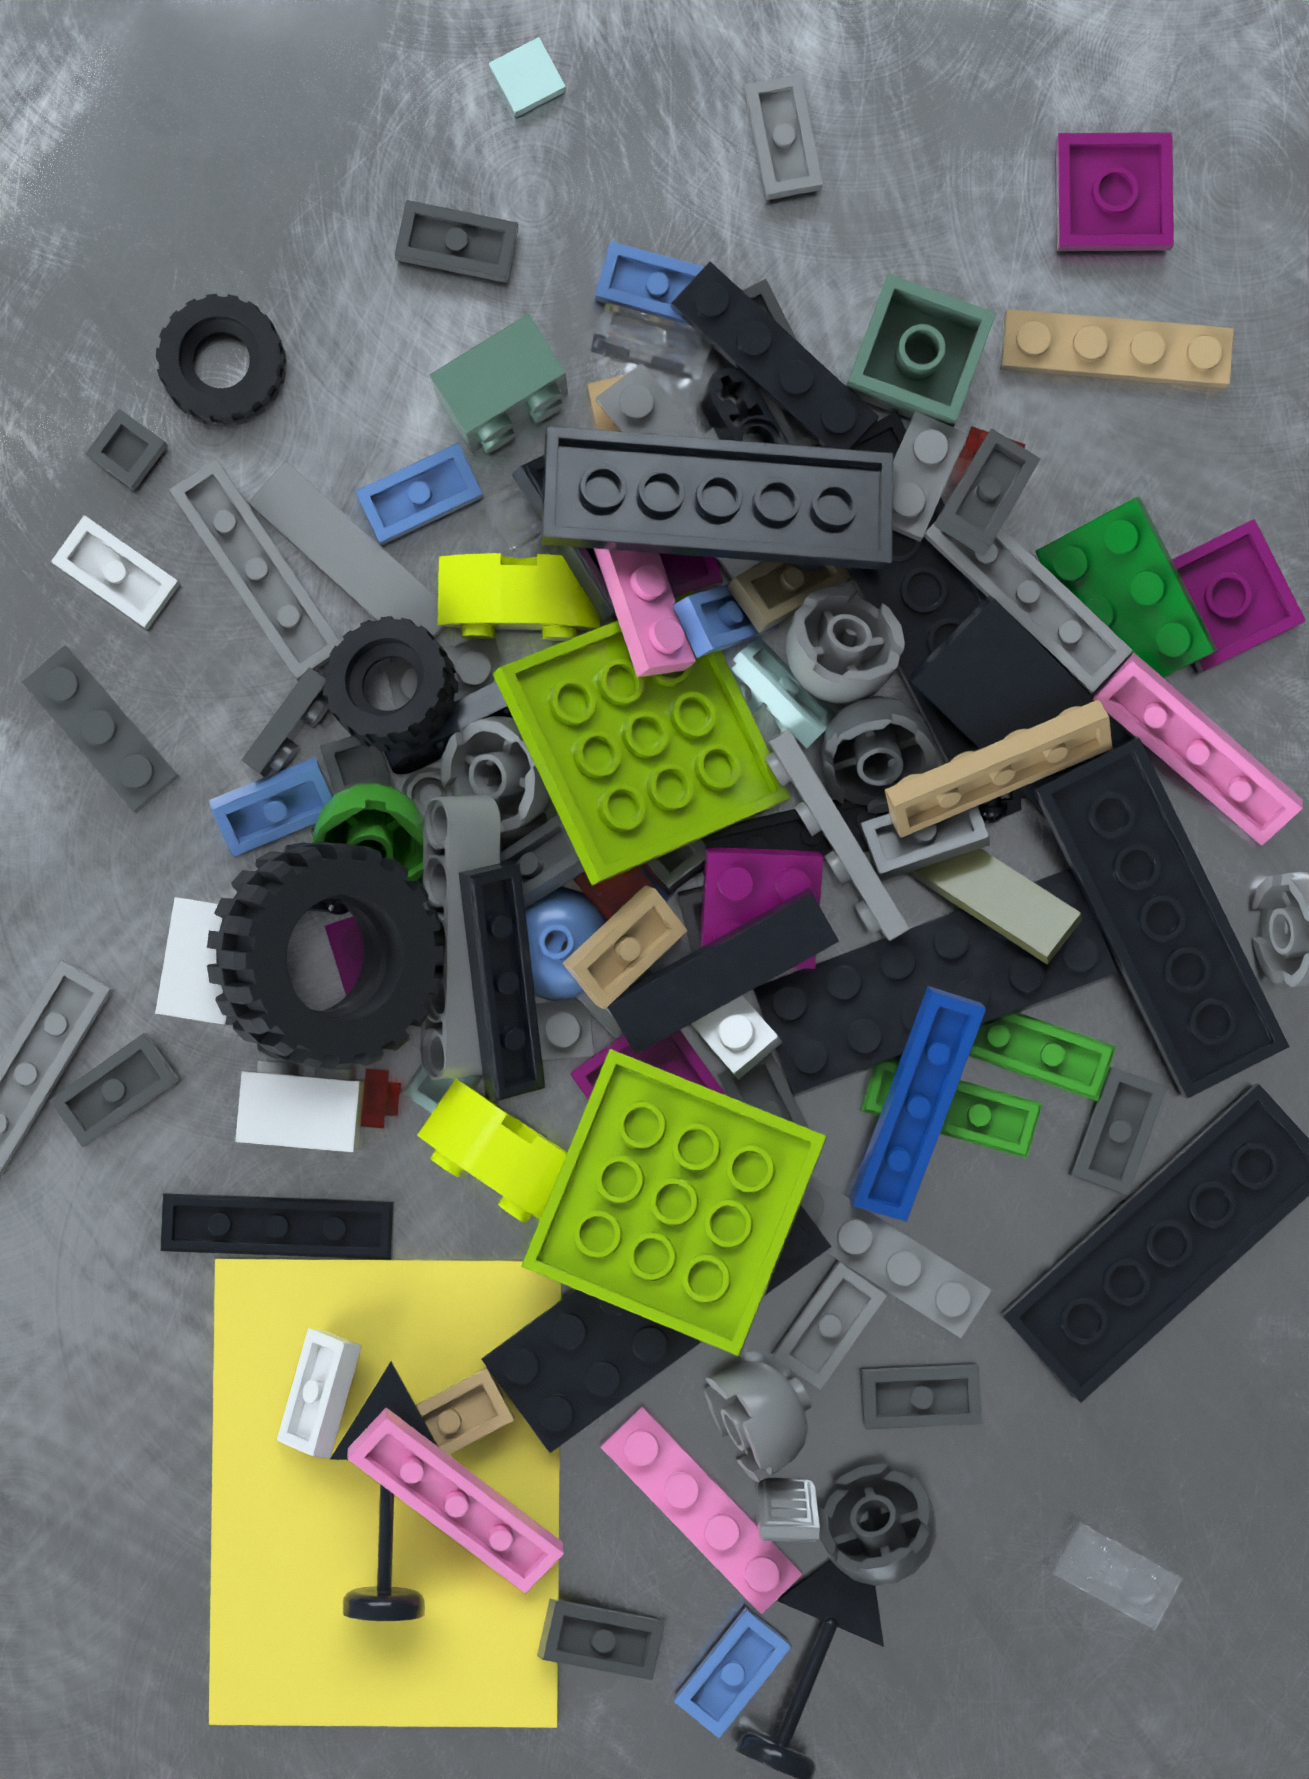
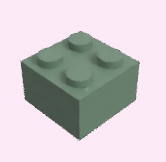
M887 274L847 382V387L862 401L892 412L897 411L898 414L911 419L915 411L954 427L996 313Z
M529 313L429 375L437 399L471 453L482 447L486 453L500 448L514 438L515 433L512 430L514 427L532 417L535 423L547 419L564 406L561 398L568 395L566 372Z

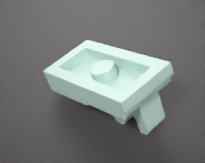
M760 637L740 651L733 659L737 664L732 668L731 672L737 684L746 683L751 688L752 698L747 703L751 714H754L766 703L767 709L776 717L775 720L780 730L789 729L795 740L800 741L806 749L825 733L827 725L837 715L822 699L816 698L800 686L790 667Z

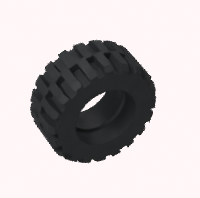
M301 842L286 845L284 852L270 851L259 857L255 863L258 869L256 871L242 870L231 882L232 887L237 891L234 898L221 897L214 914L223 918L219 932L209 930L207 948L216 949V963L207 965L209 983L221 985L223 993L218 995L215 1001L222 1015L237 1019L233 1023V1030L244 1041L257 1043L258 1051L272 1058L286 1060L293 1064L329 1070H350L353 1064L370 1065L382 1060L384 1055L382 1048L397 1051L409 1041L410 1035L405 1031L409 1025L422 1026L430 1013L429 1009L423 1006L427 996L438 995L442 979L434 978L436 962H444V945L435 944L433 932L442 928L437 911L425 910L423 903L428 900L429 895L419 881L405 880L408 876V869L395 859L382 858L380 851L365 846H352L343 843ZM332 899L342 903L351 912L359 926L364 946L363 964L355 985L345 998L329 1009L317 1011L308 1008L301 1001L291 984L287 969V949L291 934L300 918L318 902Z

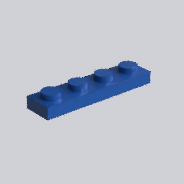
M927 986L849 1197L853 1206L907 1222L985 1014L986 1008L981 1002Z

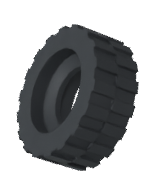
M217 293L208 294L206 298L200 300L194 298L186 302L187 306L179 312L176 310L169 317L171 321L166 328H162L159 335L161 342L159 348H156V360L159 363L157 371L161 382L166 388L165 390L185 414L189 413L195 420L204 424L207 421L214 423L215 426L226 427V424L236 423L240 425L246 423L247 419L254 415L260 416L266 411L265 407L271 401L274 403L279 395L278 388L281 383L284 384L286 375L284 370V362H286L285 350L272 321L266 314L264 315L260 312L258 306L250 301L247 303L243 302L235 295L227 294V297L218 296ZM215 333H228L238 337L246 345L249 352L250 363L246 375L241 381L231 387H211L200 380L194 369L193 358L197 346L203 339Z
M392 616L381 617V620L373 622L367 620L360 623L361 626L354 631L349 630L342 636L344 639L338 646H334L329 654L331 656L329 664L325 665L323 676L326 680L323 686V693L330 703L327 705L329 710L352 737L354 736L361 744L369 748L372 745L379 751L390 752V749L404 751L411 749L410 746L417 743H425L430 739V735L436 730L440 731L446 724L445 719L449 713L452 714L456 704L453 700L455 693H458V682L454 678V673L457 672L453 662L436 638L422 625L418 627L410 619L402 617L401 620L393 619ZM388 658L406 660L413 665L417 673L418 682L413 697L404 706L395 710L385 711L371 706L364 695V681L370 669L378 662Z

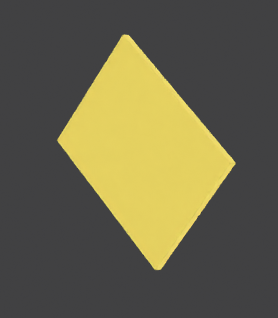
M215 1259L209 1725L557 1728L558 1663L542 1660L537 1654L549 1599L559 1600V1560L525 1594L394 1495L392 1587L418 1591L424 1598L425 1616L405 1621H368L346 1617L343 1615V1599L346 1593L356 1588L377 1586L380 1483L349 1460H330L328 1458L314 1457L277 1441L308 1328L327 1331L362 1345L340 1421V1428L331 1453L332 1456L391 1361L415 1404H418L486 1368L487 1366L481 1360L483 1356L561 1300L562 1283L521 1267L523 1260ZM495 1379L515 1417L514 1421L449 1456L559 1539L560 1447L551 1453L548 1452Z

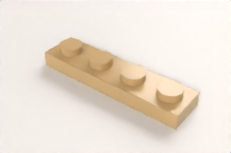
M1007 309L1004 315L1000 370L1226 389L1230 385L1234 328Z
M1099 699L1082 707H1071L1061 712L1056 718L1029 729L1016 730L1007 735L1003 740L975 752L961 753L949 763L923 774H912L903 778L896 785L885 789L891 821L899 837H905L1111 750L1112 739L1109 715Z

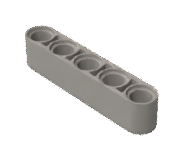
M488 794L431 798L424 812L423 887L428 893L429 898L423 903L425 910L437 911L442 928L433 932L435 944L444 945V962H436L434 978L442 979L437 996H427L423 1006L429 1009L430 1013L421 1026V1059L424 1070L433 1080L483 1075L459 873L500 863V813L494 798Z

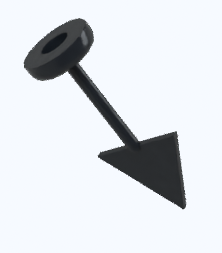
M392 1361L330 1460H348V1447L385 1408H388L438 1446ZM381 1484L377 1586L356 1588L346 1593L343 1599V1615L352 1619L368 1621L418 1619L425 1616V1602L422 1595L413 1589L392 1587L394 1494Z
M831 1560L778 1600L782 1604L824 1622L776 1741L748 1732L741 1736L735 1751L750 1759L797 1779H812L816 1766L812 1758L790 1748L789 1745L837 1627L884 1647L876 1586L854 1581Z

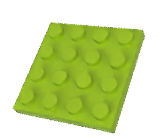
M691 591L676 597V603L690 595H693L694 592ZM617 620L503 665L492 673L592 886L778 806L791 798L786 786L782 787L764 758L770 752L721 650L698 658L693 651L696 662L685 671L637 677Z
M610 1049L521 1267L740 1356L828 1137Z

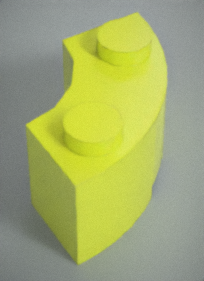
M501 553L439 556L437 625L461 628V638L494 639L495 630H542V639L567 641L576 637L578 630L600 628L598 612L562 555L537 554V557L521 559L501 556Z
M455 1078L417 1134L418 1137L436 1149L430 1157L433 1162L458 1178L463 1170L476 1177L503 1196L498 1203L502 1209L525 1224L532 1215L539 1220L541 1219L567 1155V1152L560 1146L457 1078Z

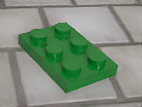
M1135 497L1035 551L1041 564L1133 650L1131 654L1134 652L1163 678L1218 651L1140 497Z

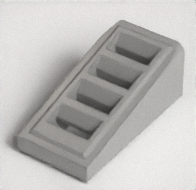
M764 1479L758 1482L756 1523L759 1536L763 1541L816 1542V1540H819L820 1526L816 1489L811 1480Z

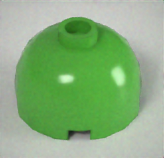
M358 783L339 791L322 807L312 834V843H343L352 846H365L380 851L382 858L395 859L408 869V876L405 879L408 881H417L423 873L424 817L415 803L396 788L380 783Z

